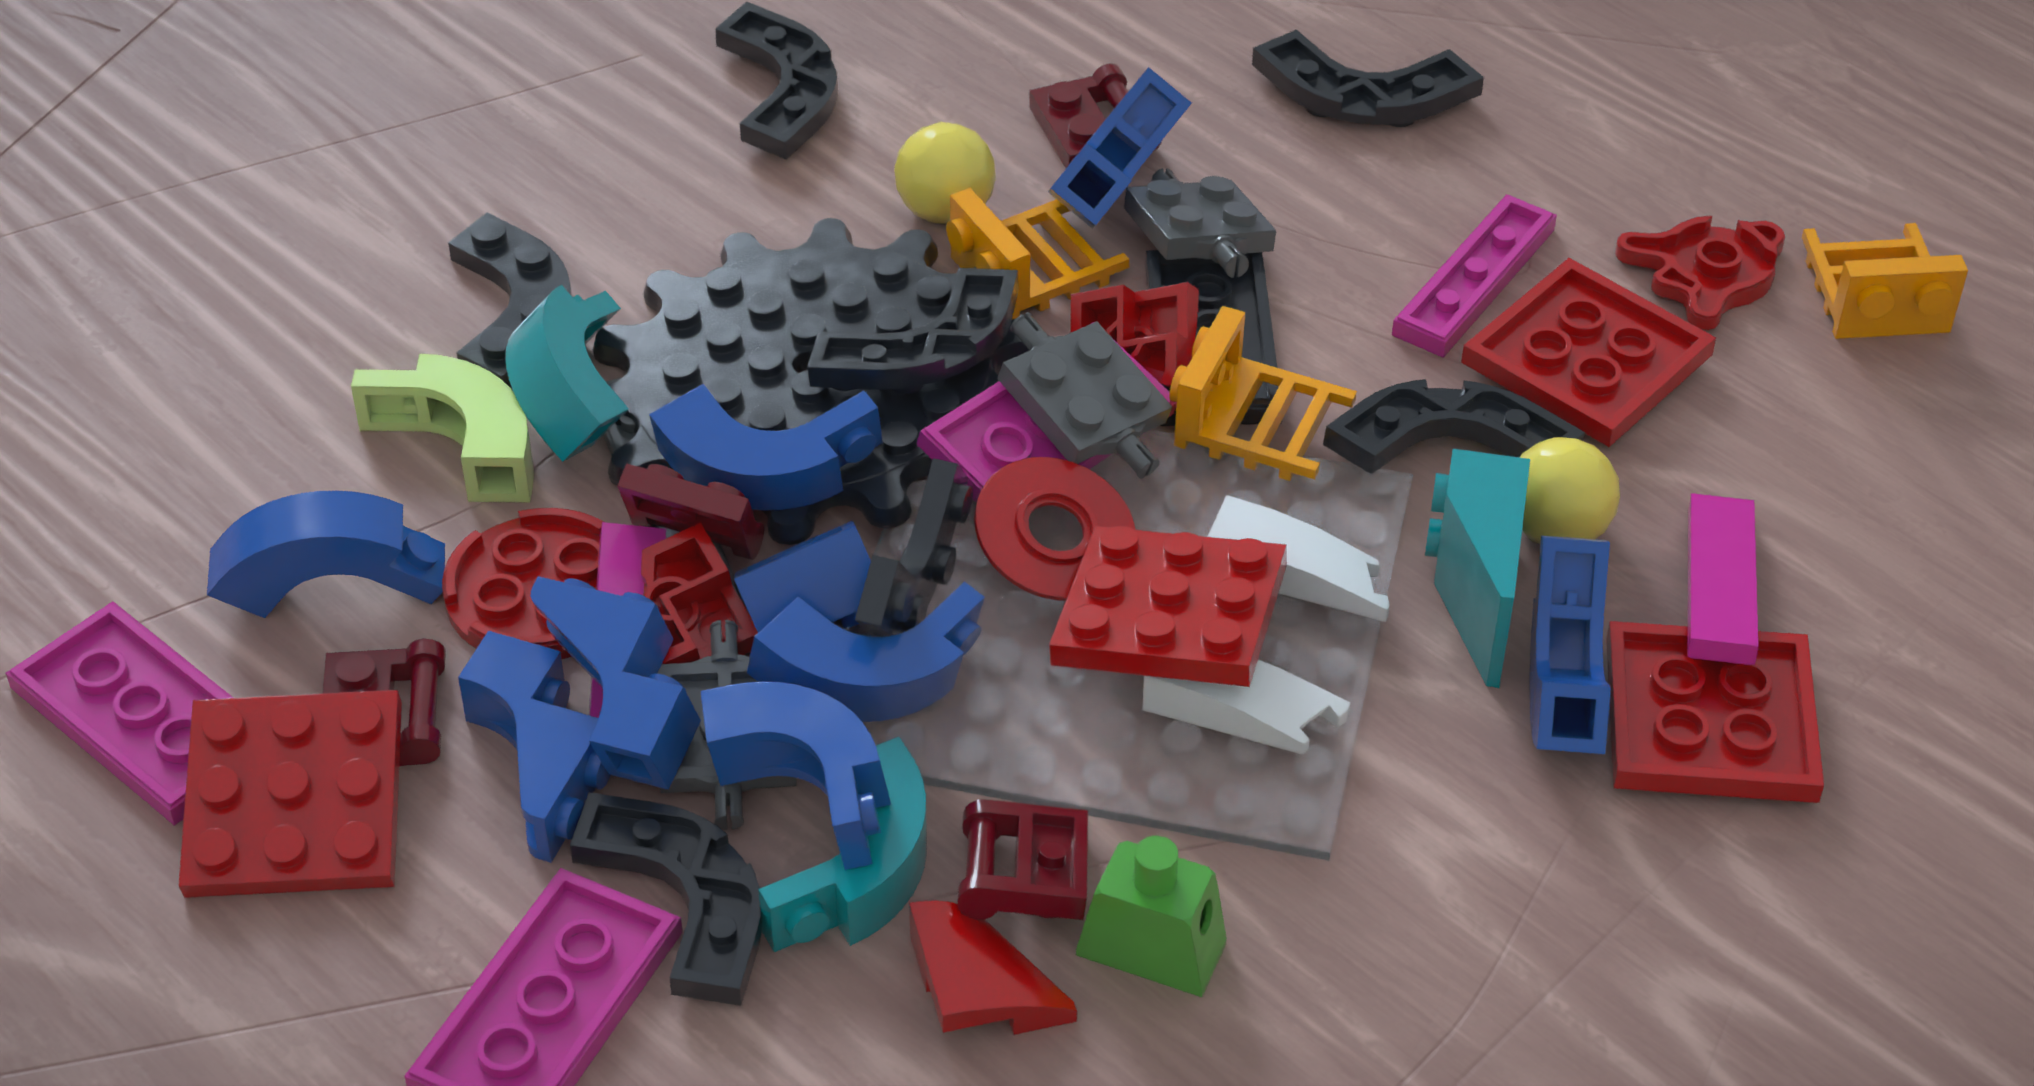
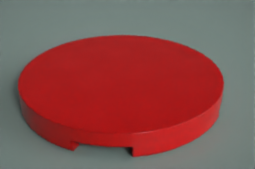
M534 508L518 511V518L495 525L482 533L476 530L471 532L452 552L446 563L442 579L446 612L455 631L463 640L476 649L486 633L492 631L561 651L562 659L572 657L552 636L547 627V619L536 608L531 599V589L539 576L561 582L570 578L578 579L588 583L597 590L600 533L602 522L604 521L592 515L570 509Z

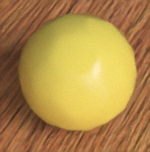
M938 122L920 128L900 148L894 166L896 188L904 204L916 216L932 223L947 224L950 221V195L971 188L986 204L992 196L996 181L994 158L986 142L975 131L954 123Z
M1553 437L1538 442L1521 454L1519 458L1530 459L1522 532L1531 541L1540 544L1541 535L1596 539L1607 530L1617 513L1620 489L1618 475L1609 459L1594 445L1579 439Z

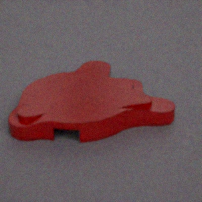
M1713 216L1695 217L1681 222L1665 232L1623 233L1617 239L1615 255L1623 263L1656 270L1651 283L1652 291L1659 296L1682 303L1686 308V316L1689 323L1700 329L1710 330L1719 325L1720 319L1726 311L1751 304L1764 297L1770 290L1775 277L1776 259L1782 252L1785 241V234L1777 224L1769 221L1748 222L1738 220L1736 230L1711 226Z

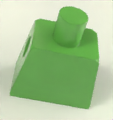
M1149 836L1142 839L1138 844L1130 841L1120 842L1094 892L1076 947V956L1202 997L1227 940L1216 873L1207 866L1179 858L1177 846L1166 837Z

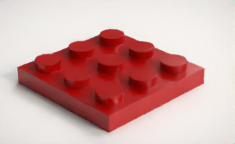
M1568 258L1463 345L1461 363L1511 392L1539 405L1584 431L1586 435L1610 447L1713 355L1716 337L1575 260Z
M1095 526L1049 643L1050 665L1250 687L1287 567V544L1266 543L1252 538L1235 540L1204 537L1189 532L1173 534L1142 531L1126 526Z
M1619 621L1609 622L1606 645L1608 684L1611 686L1610 725L1614 789L1810 803L1820 802L1824 788L1808 634L1758 631V651L1755 665H1746L1688 657V626Z
M398 690L193 700L179 873V888L184 898L395 887L402 701Z

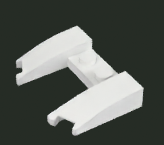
M1226 495L1207 537L1235 540L1252 538L1266 543L1287 544V567L1279 594L1386 622L1390 605L1388 596L1374 593L1370 578L1378 577L1380 566L1377 559L1313 525L1274 509ZM1258 660L1250 687L1144 676L1142 710L1303 755L1309 750L1310 739L1301 729L1318 716L1327 719L1337 728L1347 721L1350 702L1279 667Z

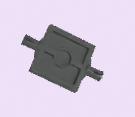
M1166 168L1165 172L1163 169L1156 171L1147 186L1126 188L1124 209L1166 260L1184 258L1212 259L1223 267L1228 276L1234 278V273L1237 277H1240L1248 269L1249 261L1243 254L1274 251L1277 230L1232 180L1219 176H1208L1203 178L1201 182L1183 183L1175 177L1170 169Z
M1030 312L1017 317L1012 323L1010 330L1016 334L1029 351L1003 362L997 379L1068 461L1077 464L1096 455L1120 454L1139 479H1143L1145 475L1149 476L1159 466L1160 461L1154 457L1139 438L1143 433L1166 423L1173 408L1171 404L1098 322H1094L1065 336L1053 337L1046 333Z
M721 620L713 622L709 628L711 633V656L692 663L662 664L657 673L669 676L684 686L689 699L701 719L669 790L660 788V792L706 791L715 793L714 824L723 830H728L727 806H731L732 830L744 824L742 792L755 788L797 786V779L788 776H769L720 786L706 742L701 691L757 681L747 674L750 657L738 655L737 624L733 621L725 620L726 642H722Z

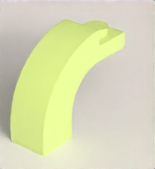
M419 354L416 370H354L351 390L359 431H421L447 436L463 446L461 462L468 502L530 503L534 469L527 419L514 392L503 380L473 363L435 354Z

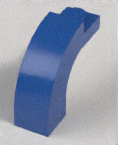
M1148 67L1051 186L1048 193L1087 225L1094 228L1131 183V179L1192 102Z
M704 384L649 414L658 450L673 470L681 474L684 480L708 486L710 482H720L738 489L745 498L749 499L752 510L766 511L803 507L828 499L844 491L840 467L847 463H856L863 460L875 447L883 443L878 407L865 391L860 392L804 425L781 431L758 430L737 422L723 410Z
M338 490L290 495L270 501L246 513L235 521L210 548L207 596L266 618L291 589L305 581L327 575H353L376 581L432 604L443 592L442 579L445 569V543L433 539L425 533L403 526V504L387 498L360 492Z
M1541 535L1536 598H1533L1529 675L1531 734L1537 749L1606 754L1611 686L1605 680L1603 668V625L1610 542L1608 540Z
M964 581L917 626L906 632L886 637L863 636L844 630L829 621L800 597H797L754 636L747 674L757 682L796 684L822 692L841 702L862 722L885 721L910 715L932 705L954 688L963 656L971 649L981 633L982 627L977 624L985 597Z
M764 681L745 682L701 691L706 742L720 786L769 776L795 777L814 784L828 796L832 826L844 869L848 870L872 865L868 836L881 833L877 808L891 805L877 747L864 723L849 708L836 699L817 690L796 684Z

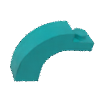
M563 285L558 286L513 331L507 343L506 369L517 401L532 426L562 462L590 448L629 410L626 404L598 373L585 346L621 309L606 290L583 300L580 295L572 297Z
M900 737L876 745L891 805L877 808L881 833L868 836L873 864L845 870L841 854H838L824 863L758 889L762 933L773 952L796 943L810 942L818 938L825 931L837 926L849 946L871 936L889 923L905 907L914 894L921 880L927 856L926 793L919 768Z

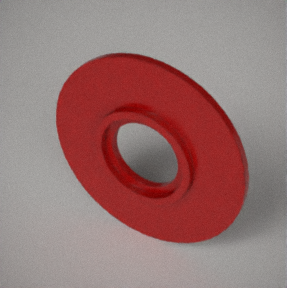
M1052 457L1025 458L999 469L983 486L974 510L976 536L984 555L991 565L1005 579L1020 589L1033 595L1056 601H1066L1095 526H1126L1136 530L1133 517L1125 501L1105 479L1077 463ZM1043 506L1061 507L1072 513L1079 521L1083 533L1082 541L1078 546L1067 551H1056L1046 548L1033 537L1029 529V516L1034 510Z

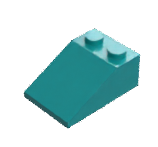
M1453 449L1449 475L1436 473L1431 511L1444 514L1443 520L1430 518L1425 556L1437 558L1434 585L1485 685L1499 688L1515 597L1530 459Z

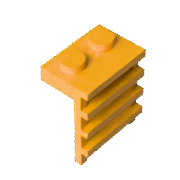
M971 188L950 195V221L946 224V233L951 245V258L960 268H973L976 266L977 269L1018 270L1019 291L1012 319L1019 317L1020 311L1035 306L1039 312L1049 309L1050 299L1065 294L1071 300V294L1079 293L1080 287L1092 282L1099 288L1107 286L1110 282V275L1128 269L1130 266V259L1124 252L1103 260L1062 216V214L1070 212V210L1057 199L1000 221ZM1040 223L1081 269L1074 272L1032 226ZM1030 257L1052 281L1044 284L1030 269Z
M1905 223L1903 229L1905 239L1820 243L1815 228L1803 229L1801 237L1807 251L1806 265L1808 269H1814L1816 274L1814 282L1816 291L1823 292L1825 297L1823 309L1825 314L1832 315L1834 320L1832 332L1835 339L1951 333L1968 273V268L1962 255L1930 256L1917 223Z
M1222 306L1210 328L1203 326L1199 330L1192 350V360L1188 367L1180 365L1174 374L1169 393L1170 401L1177 402L1174 446L1186 450L1189 442L1208 447L1209 457L1221 460L1225 452L1244 458V468L1255 471L1258 464L1261 463L1278 468L1279 478L1291 481L1294 474L1315 480L1319 473L1320 463L1303 458L1331 403L1334 402L1352 408L1356 401L1357 391L1242 358L1245 312ZM1266 382L1279 386L1250 441L1233 437L1262 383ZM1300 392L1313 396L1285 452L1269 448L1268 446L1296 393Z

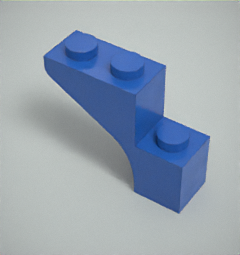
M538 576L531 589V599L534 605L547 619V627L552 636L603 689L600 716L589 742L607 773L669 790L701 719L689 699L684 686L669 676L657 674L674 640L658 606L647 597L637 593L626 592L620 596L596 590L588 583L578 579L570 578L561 582Z
M488 631L458 676L465 719L467 722L495 731L506 738L517 749L521 809L526 821L528 850L533 857L552 863L565 839L572 840L588 793H593L595 789H603L611 776L607 773L589 742L599 718L566 709L570 696V684L564 679L561 651Z

